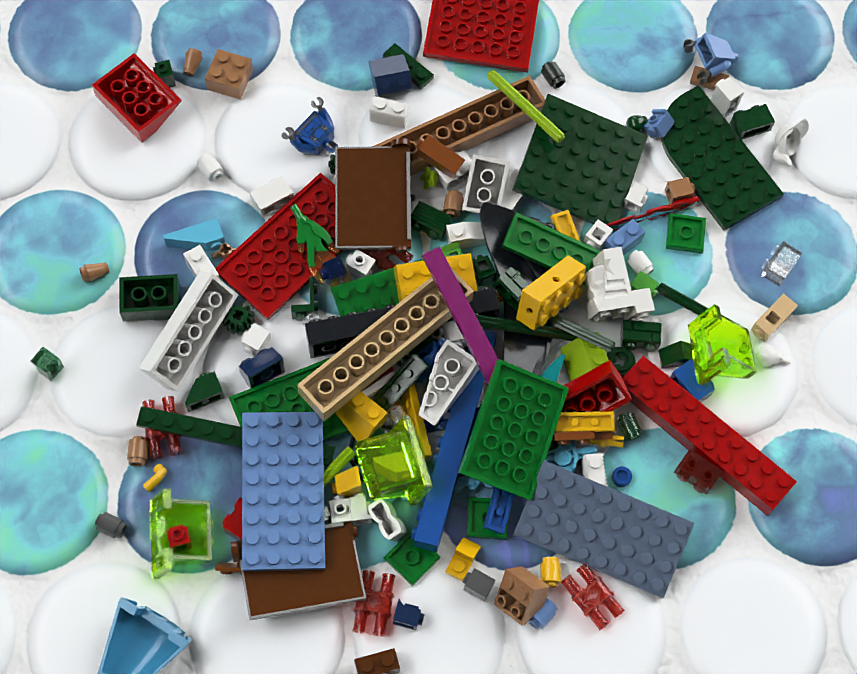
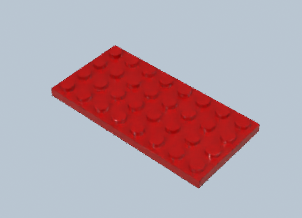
M319 173L215 268L219 277L266 320H269L307 285L309 277L313 276L314 278L343 251L335 249V185L322 173ZM294 204H297L303 216L306 215L307 218L323 227L333 241L332 244L327 246L321 240L328 252L315 253L314 251L315 267L312 268L308 267L306 244L297 245V219L290 208Z

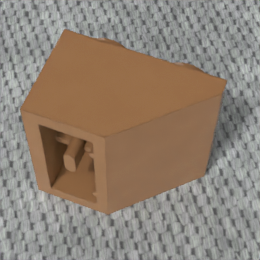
M523 566L505 569L494 605L523 626L545 604L550 586Z

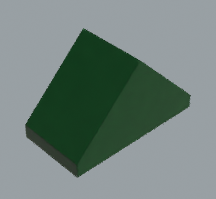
M682 340L658 350L661 368L679 367L690 359L694 363H700L696 345Z

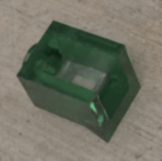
M42 347L30 360L38 372L50 381L64 368L60 358L45 347Z

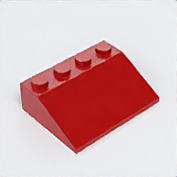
M135 53L92 84L95 96L141 143L152 136L182 102Z

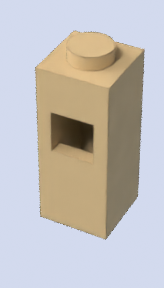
M783 293L754 323L751 328L754 336L766 342L794 313L798 305Z

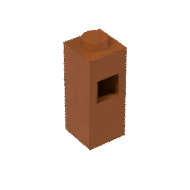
M430 135L426 139L421 138L416 146L419 148L416 152L418 156L451 179H453L465 161L464 158Z

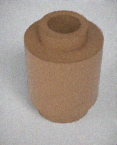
M457 190L448 191V194L445 196L442 212L452 216V219L459 217L464 200L463 194Z
M134 436L133 439L129 440L127 453L129 465L137 467L145 465L149 444L145 437Z

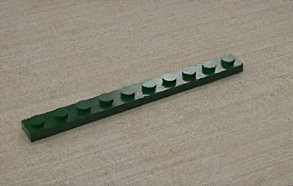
M144 406L140 408L136 423L137 427L242 449V427ZM323 444V466L328 467L333 462L336 446Z

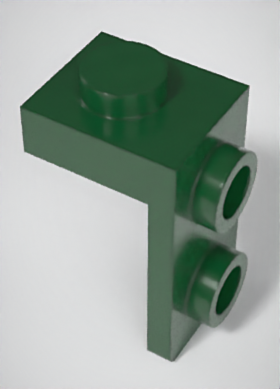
M313 276L309 277L310 304L291 305L292 319L305 321L315 318V311H318V300H314V294H318L317 283H313Z

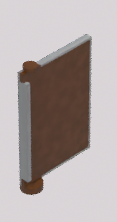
M393 139L391 146L335 147L336 250L396 249L397 253H406L407 249H411L410 141L408 139Z
M351 522L325 524V570L242 572V540L230 542L233 563L240 562L249 621L366 600L354 539L358 537L356 525L352 526Z

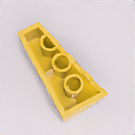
M359 392L335 412L360 447L367 442L378 427L381 428L387 421V412L363 392Z

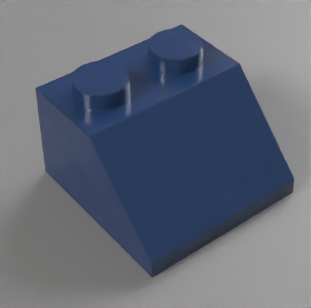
M404 54L368 61L376 97L413 89L410 70Z
M273 347L262 349L258 352L257 356L245 359L238 366L239 372L249 388L266 383L285 372L283 358Z

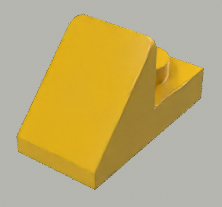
M463 537L456 547L445 573L463 582L481 546Z

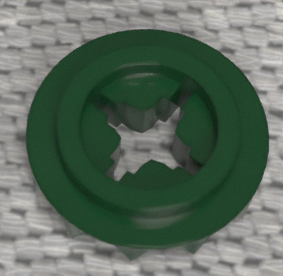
M615 347L612 352L607 353L608 360H611L620 375H626L636 364L634 354L625 347ZM617 357L620 360H626L623 362V367L620 364H614L617 362Z

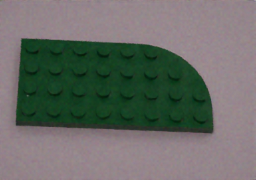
M699 85L683 93L671 103L667 111L675 122L667 134L661 137L663 149L683 178L689 177L690 182L694 184L695 194L723 231L783 197L784 193Z

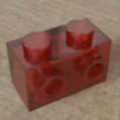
M691 449L688 450L674 471L681 481L690 483L697 492L705 493L706 495L723 472V470Z

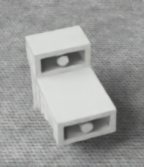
M622 248L603 249L592 259L594 267L585 274L584 282L588 289L587 297L589 300L587 302V319L600 322L606 320V317L612 316L613 319L624 317L625 320L643 321V318L649 317V314L655 310L650 288L631 291Z

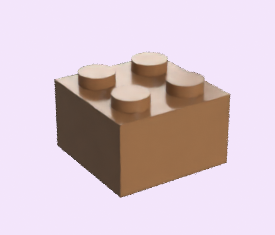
M217 49L205 77L207 90L241 100L253 72L252 59Z

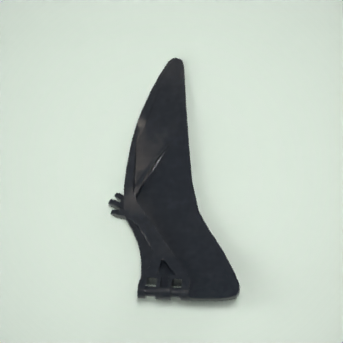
M485 202L480 209L481 227L486 247L498 276L500 277L512 267L521 273L522 278L528 284H531L549 269L501 247L516 211ZM529 217L530 219L539 222L547 227H553V223H543L540 222L539 219ZM503 298L504 319L519 321L516 319L517 311ZM547 322L545 323L546 326L555 327ZM504 331L503 361L540 375L549 353L552 338Z

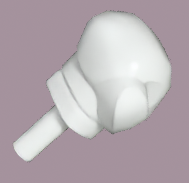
M763 345L758 351V359L764 367L776 365L779 361L786 364L791 363V360L781 357V352L770 345Z

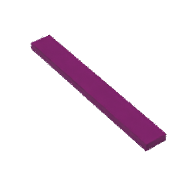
M439 246L424 253L421 257L488 385L498 358Z

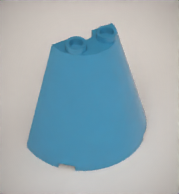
M121 597L118 601L98 674H157L190 644L191 639L189 636L185 638L184 634L186 632L163 615L147 606H136V601Z

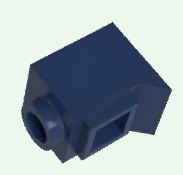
M398 599L393 625L416 631L418 625L422 626L425 614L421 613L419 606L407 603L403 605L401 600Z

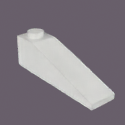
M448 339L436 354L427 390L418 414L434 426L437 425L479 370L474 357Z

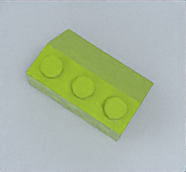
M579 337L560 348L561 355H566L564 364L570 381L609 361L604 349Z

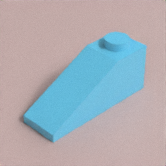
M217 218L163 235L166 247L193 249L200 245L204 251L220 249V246L225 243Z

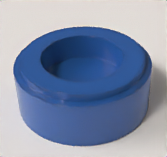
M617 467L612 473V481L618 487H626L632 480V473L627 467Z

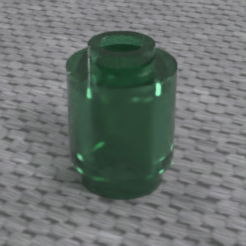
M626 411L618 415L619 419L616 420V423L628 442L642 436L640 432L642 429L634 413Z

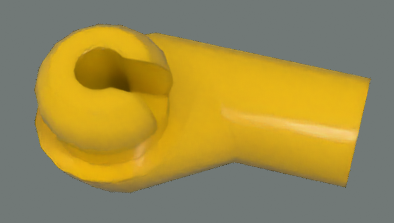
M157 464L153 468L155 474L143 484V487L148 492H151L166 476L167 469L162 464Z

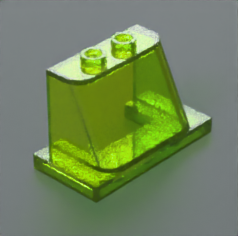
M713 304L688 324L697 383L704 385L715 376L749 379L757 373L749 330L722 315L719 306Z
M410 415L402 416L390 432L360 440L355 445L358 464L361 466L363 480L367 485L371 500L407 497L409 506L417 505L432 489L433 485Z
M163 488L150 499L151 575L154 579H160L170 572L175 565L209 563L212 561V548L214 545V539L211 537L213 519L210 514V501L172 499L171 489ZM183 524L188 527L193 548L188 549L187 544L176 546L177 552L173 553V548L169 546L166 531L171 527Z

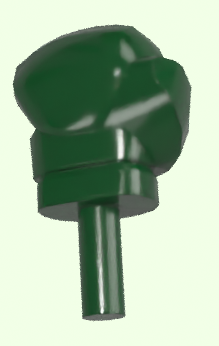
M633 115L627 119L626 125L633 130L643 133L648 119L646 116Z

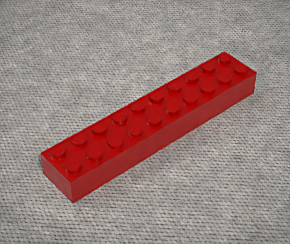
M644 355L622 378L632 398L630 402L766 516L774 510L796 484L797 481Z

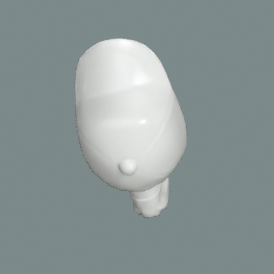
M805 117L793 125H782L775 136L777 147L773 152V158L780 163L787 164L788 167L792 165L789 156L795 153L797 146L809 130V122Z

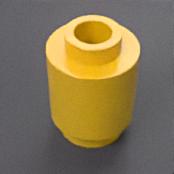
M557 557L542 558V563H540L541 580L549 585L550 588H556L557 584L561 583V563H559Z

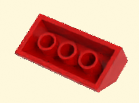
M611 360L563 385L568 387L569 390L561 412H609L632 401V398L620 373Z

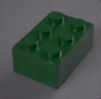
M177 274L119 277V313L123 322L170 319L180 303V282Z

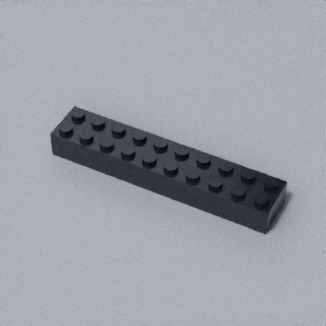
M483 287L478 291H474L473 300L469 303L473 312L478 315L498 318L500 307L495 288ZM388 305L378 310L372 308L362 313L351 312L341 317L330 316L325 320L313 319L305 323L310 358L336 354L395 307V305Z

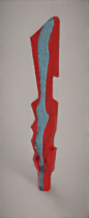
M694 196L674 201L668 205L649 209L646 213L635 217V215L606 225L612 229L616 228L615 231H617L632 219L637 223L646 219L652 221L659 216L665 217L669 213H675L699 203V198Z

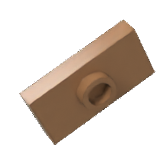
M695 66L690 83L715 90L716 83L721 79L729 78V75L720 73L714 77L709 76L707 83L701 85V78L697 79L699 71L709 70Z

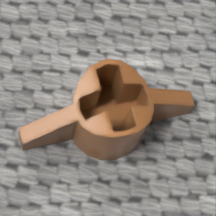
M223 243L219 251L211 255L212 259L221 257L224 260L237 248H232L229 244Z

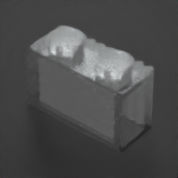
M784 241L780 246L776 244L771 252L772 258H767L761 266L764 269L761 275L777 284V286H781L802 255V252Z

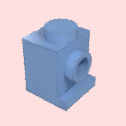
M653 109L651 111L653 115L648 119L644 128L650 137H664L675 121L666 109Z

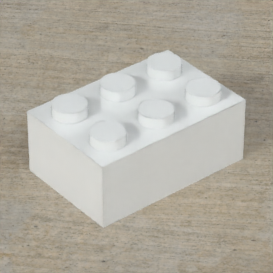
M473 154L462 211L480 215L481 206L485 202L501 206L510 162Z

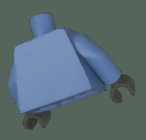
M704 33L702 37L696 38V41L692 39L684 41L685 53H691L695 46L705 69L709 70L699 71L697 79L701 78V85L707 83L709 76L714 77L728 70L731 64L736 63L738 60V54L732 51L726 40L711 34Z

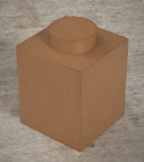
M689 177L667 182L664 191L669 204L674 201L693 197L695 187L690 182Z

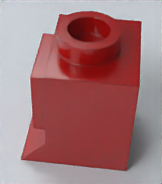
M182 524L171 527L166 531L172 553L177 552L176 546L187 544L188 549L193 548L187 526Z

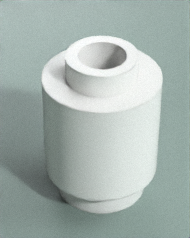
M204 154L198 159V168L209 181H217L222 177L224 170L213 156Z
M635 250L628 256L629 260L627 262L636 274L642 271L646 275H650L654 271L652 262L642 250L639 252Z

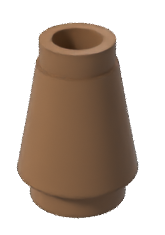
M189 48L185 53L183 71L185 75L194 76L203 59L201 51Z
M106 262L84 264L83 267L79 268L83 282L88 281L90 283L109 273Z

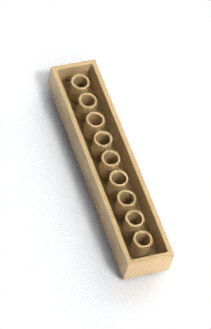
M452 269L470 303L473 300L474 291ZM429 278L297 384L298 393L323 421L333 415L452 317L433 278Z

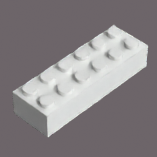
M200 271L139 366V369L164 388L178 392L238 294L213 273Z

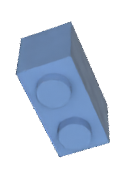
M632 219L605 239L602 250L621 247L624 256L642 242L645 231Z

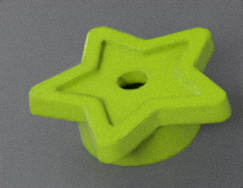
M428 166L425 167L424 174L420 177L424 182L425 190H428L430 186L436 187L438 182L436 171H431Z

